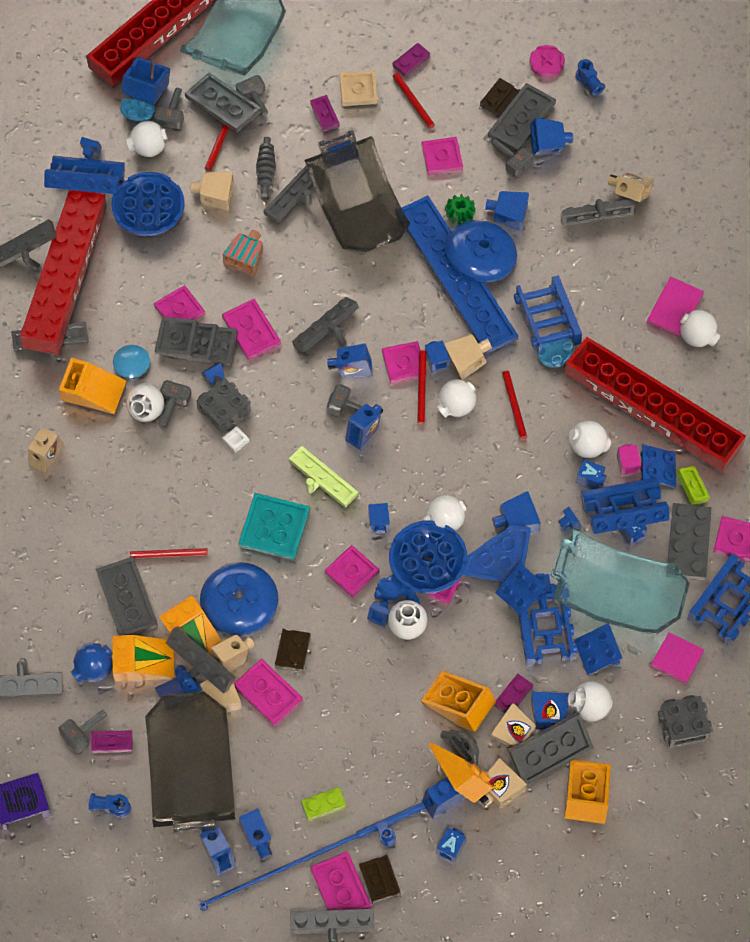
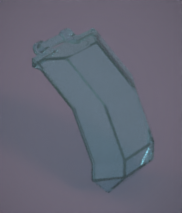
M217 0L200 31L185 46L182 45L180 52L192 57L194 60H199L221 70L245 76L264 56L286 13L282 0Z
M573 529L570 540L561 539L559 544L561 548L556 565L551 572V577L558 580L553 597L555 601L596 621L647 634H659L681 618L690 583L675 563L659 562L615 550L583 534L580 529Z

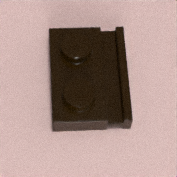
M499 78L480 101V106L500 117L521 89H516L514 85Z
M283 628L275 668L281 667L287 670L303 672L311 633L295 630L289 631Z
M388 855L359 864L372 904L401 895Z

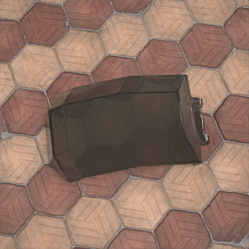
M351 130L345 135L328 141L322 140L318 142L321 154L305 159L304 162L320 206L342 249L364 255L398 242L409 227L410 222L388 182L373 137L370 136L356 141L355 134ZM349 141L350 145L335 149L333 151H327V148L336 146L338 144Z
M204 691L163 695L145 716L151 778L153 828L173 826L174 834H180V831L199 829L215 830L216 821L235 820L226 708Z

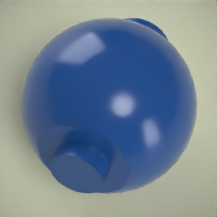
M87 643L81 646L75 653L73 659L74 669L70 672L79 683H82L84 680L88 682L102 681L110 674L113 668V658L111 656L113 652L107 645Z

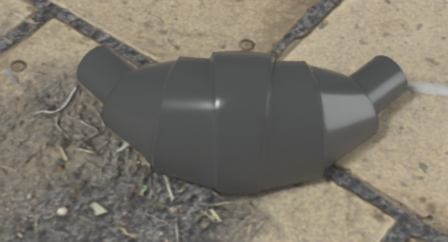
M450 730L449 732H441V739H447L461 758L470 764L475 763L478 765L479 749L473 737L465 731Z

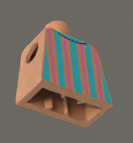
M251 230L248 236L239 233L223 252V264L255 276L263 253V243L259 240L261 234L256 230Z

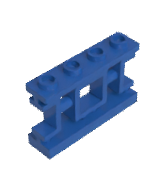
M53 155L50 169L44 171V186L46 188L116 194L119 182L124 181L125 162Z
M657 477L582 491V507L586 513L596 511L595 515H590L594 534L669 520V505L667 502L656 503L655 501L661 499V489ZM634 505L633 508L618 510L619 506Z
M733 553L689 611L687 618L692 623L698 622L700 626L707 619L721 628L718 638L724 639L725 644H728L730 640L734 641L740 633L738 630L740 626H745L750 619V603H748L750 594L744 591L746 586L750 587V577L741 572L745 563L739 562V557ZM735 568L736 570L734 571L733 576L740 580L738 585L736 586L728 580L725 583V585L722 586L724 581ZM727 590L743 599L736 610L720 601ZM714 597L712 606L719 610L717 614L714 615L706 609L701 616L702 611ZM740 614L741 616L727 633L726 631L730 624L723 621V617L727 615L735 620Z
M558 582V585L550 584L551 593H547L544 598L541 599L539 597L533 602L539 603L540 609L531 610V618L528 617V611L522 617L518 614L526 667L534 666V663L537 662L541 664L543 661L542 654L560 652L562 661H566V659L573 661L574 654H577L576 642L572 641L574 627L573 624L569 623L571 609L570 606H566L568 591L567 588H563V582ZM557 592L561 615L559 614L558 607L548 608L547 606L548 601H556ZM554 616L556 629L538 631L536 617ZM562 629H564L567 651H565L564 644L554 645L553 638L562 637ZM531 632H533L534 640L545 639L546 646H537V655L534 654Z

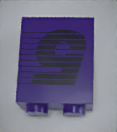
M39 773L0 784V825L4 831L8 830L6 824L38 814H42L43 818L51 816Z

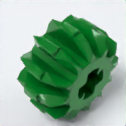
M462 193L460 197L454 195L453 199L448 198L445 206L447 219L451 218L452 223L457 221L458 225L461 222L472 220L476 213L474 200H470L469 196L464 198Z

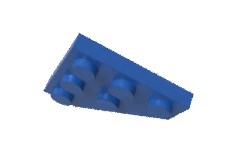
M510 525L500 534L484 543L474 552H471L467 555V565L463 576L503 583L519 562L525 566L531 528Z

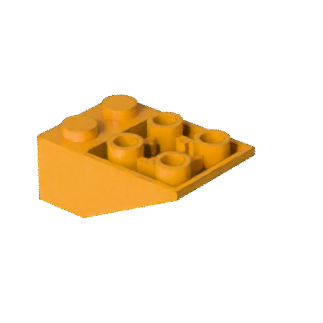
M71 358L59 387L61 401L115 414L127 381L89 362Z

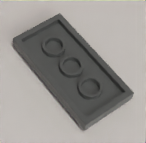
M210 72L185 92L186 99L236 133L261 113V107Z
M526 83L489 130L488 137L493 140L497 139L507 148L517 152L531 137V122L535 118L544 119L556 104V99Z
M673 503L666 576L706 580L712 507Z
M133 556L96 569L119 636L137 635L158 627Z
M575 712L508 749L518 776L528 785L594 747L581 715Z

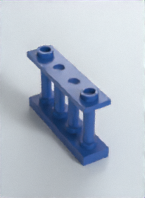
M559 275L552 277V283L548 288L523 294L520 285L516 286L514 300L516 305L519 304L531 334L532 347L537 349L538 355L542 354V345L545 343L569 338L572 339L574 346L581 344L582 332ZM550 294L555 296V302L531 308L528 307L526 300ZM553 309L561 311V316L534 322L532 317L533 314ZM561 323L567 326L566 331L540 337L537 330Z

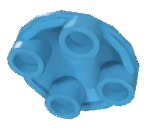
M124 98L121 101V113L130 120L146 121L155 114V106L151 103L137 98Z
M568 338L545 343L542 345V354H539L538 358L542 364L551 368L563 366L573 355L574 345Z
M138 345L123 346L114 355V369L119 375L126 377L128 380H135L149 368V354Z

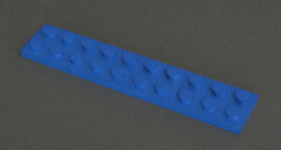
M427 195L397 209L396 214L477 342L479 343L488 338L492 349L484 352L485 355L518 340V334L486 284L473 281V278L465 274H459L449 263L445 253V243L451 230L430 197Z

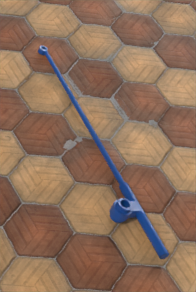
M421 802L207 901H201L199 903L200 910L205 911L208 909L207 904L376 831L379 832L381 844L390 847L396 842V836L393 829L388 826L425 810V805Z

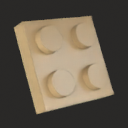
M375 70L340 73L342 106L378 104Z

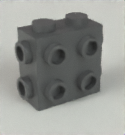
M226 378L221 382H216L212 389L202 393L196 400L197 409L221 434L225 431H230L239 420H244L251 412L249 398L245 394L241 395L237 386L233 382L230 383Z
M689 695L682 700L675 701V699H669L661 704L660 711H658V719L664 725L663 737L665 742L668 741L669 747L709 740L713 728L711 721H707V705L705 702H702L701 696Z

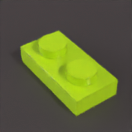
M695 466L678 469L676 475L691 505L708 502L710 496Z
M340 787L301 800L308 821L346 808Z

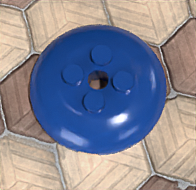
M141 172L128 177V180L122 185L119 184L117 193L113 194L111 201L112 213L117 223L129 233L145 237L160 235L173 228L180 220L185 206L184 195L180 186L173 182L170 177L157 172Z
M470 220L460 223L450 231L446 239L445 253L449 263L459 274H465L473 278V281L484 283L499 281L507 277L516 264L517 249L513 239L504 229L491 222Z
M419 521L406 526L395 536L389 550V564L393 575L403 586L418 593L433 594L447 590L459 581L466 569L467 549L461 536L447 525H445V528L439 527L435 524V521ZM424 558H432V561H425Z
M245 562L230 563L216 569L206 579L200 593L201 609L214 629L221 633L225 632L238 636L250 635L263 629L274 617L278 605V591L271 576L262 568ZM236 594L243 595V598L236 599L234 597L236 596Z

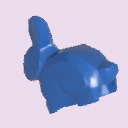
M394 575L377 582L378 587H376L374 593L375 599L381 598L387 602H395L400 597L405 596L407 600L420 604L419 598L415 595L416 592L403 586Z

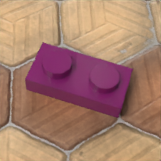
M417 43L393 62V68L406 77L430 58V52Z
M327 95L310 100V105L323 132L340 127L338 118Z
M517 673L496 699V703L493 706L503 713H506L512 703L518 707L534 685Z
M132 730L91 732V752H132Z

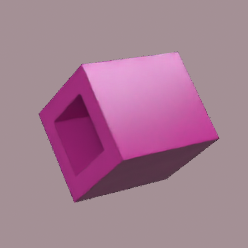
M625 444L618 447L617 460L621 476L639 474L642 465L637 445Z

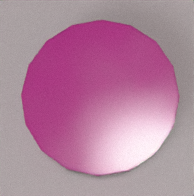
M539 46L531 53L530 68L541 77H554L560 74L564 68V54L555 46Z

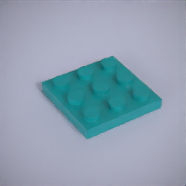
M254 493L238 547L295 561L310 513V506Z

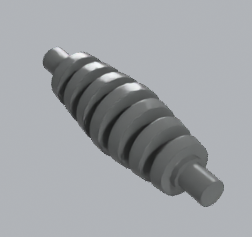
M264 137L263 144L259 147L256 163L257 186L261 190L262 197H267L268 190L272 189L276 170L274 146L271 144L270 137Z

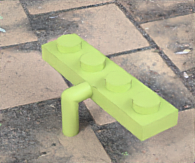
M303 446L289 458V462L308 477L306 480L308 493L311 494L320 487L344 508L358 496V491Z

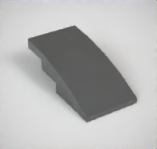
M162 317L154 352L185 360L209 364L221 363V365L231 366L239 331L236 328L218 327L217 324L199 323L197 320Z

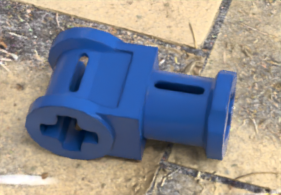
M588 59L580 60L578 70L576 71V79L582 82L585 87L588 86L591 89L592 95L600 94L606 86L597 78V71L594 69L593 63Z
M91 793L88 809L89 811H106L108 814L125 817L130 813L131 805L122 794L115 796L106 795L104 797ZM121 803H123L124 806H121L120 809H118L117 806H120Z

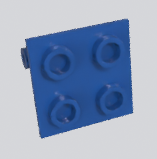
M642 444V452L640 453L642 457L641 480L657 477L659 484L676 488V453Z
M520 562L495 592L521 617L537 598L540 597L542 599L547 594L545 592L546 585Z
M609 623L574 639L587 675L611 664L613 666L621 664L620 660L623 657Z
M183 665L176 666L174 670L176 678L155 687L165 707L175 705L180 700L194 696L202 690L196 678H192L189 674L190 671L188 672Z

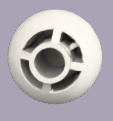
M144 121L133 128L131 137L126 138L130 152L136 151L143 157H153L162 152L168 136L166 130L162 129L159 124L153 121Z
M695 310L689 314L685 313L680 320V323H682L680 326L681 336L690 346L704 347L710 345L713 347L721 336L716 332L717 322L715 318L706 311Z
M460 379L448 381L440 389L438 396L439 404L436 408L445 418L449 415L454 417L467 415L472 411L476 403L475 387L469 381L467 383Z
M140 384L129 392L126 400L127 410L138 421H152L162 413L164 397L155 386Z
M581 421L569 432L570 446L580 457L594 458L602 452H607L610 448L611 440L607 437L606 430L596 421Z
M442 495L435 498L429 504L427 516L423 517V520L435 521V524L439 527L445 528V525L457 531L464 523V511L467 509L462 500L458 501L453 496Z
M400 601L390 610L388 625L392 633L397 637L411 640L420 636L426 629L427 614L424 608L415 601Z
M588 681L582 683L575 691L569 693L568 704L573 708L574 712H578L583 720L594 722L601 720L608 714L612 707V699L604 685Z

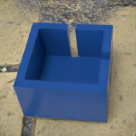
M137 57L131 68L123 75L122 94L155 104L169 85L170 68L155 63L153 79H151L152 62Z

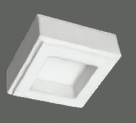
M237 426L222 437V440L234 453L249 443V438Z

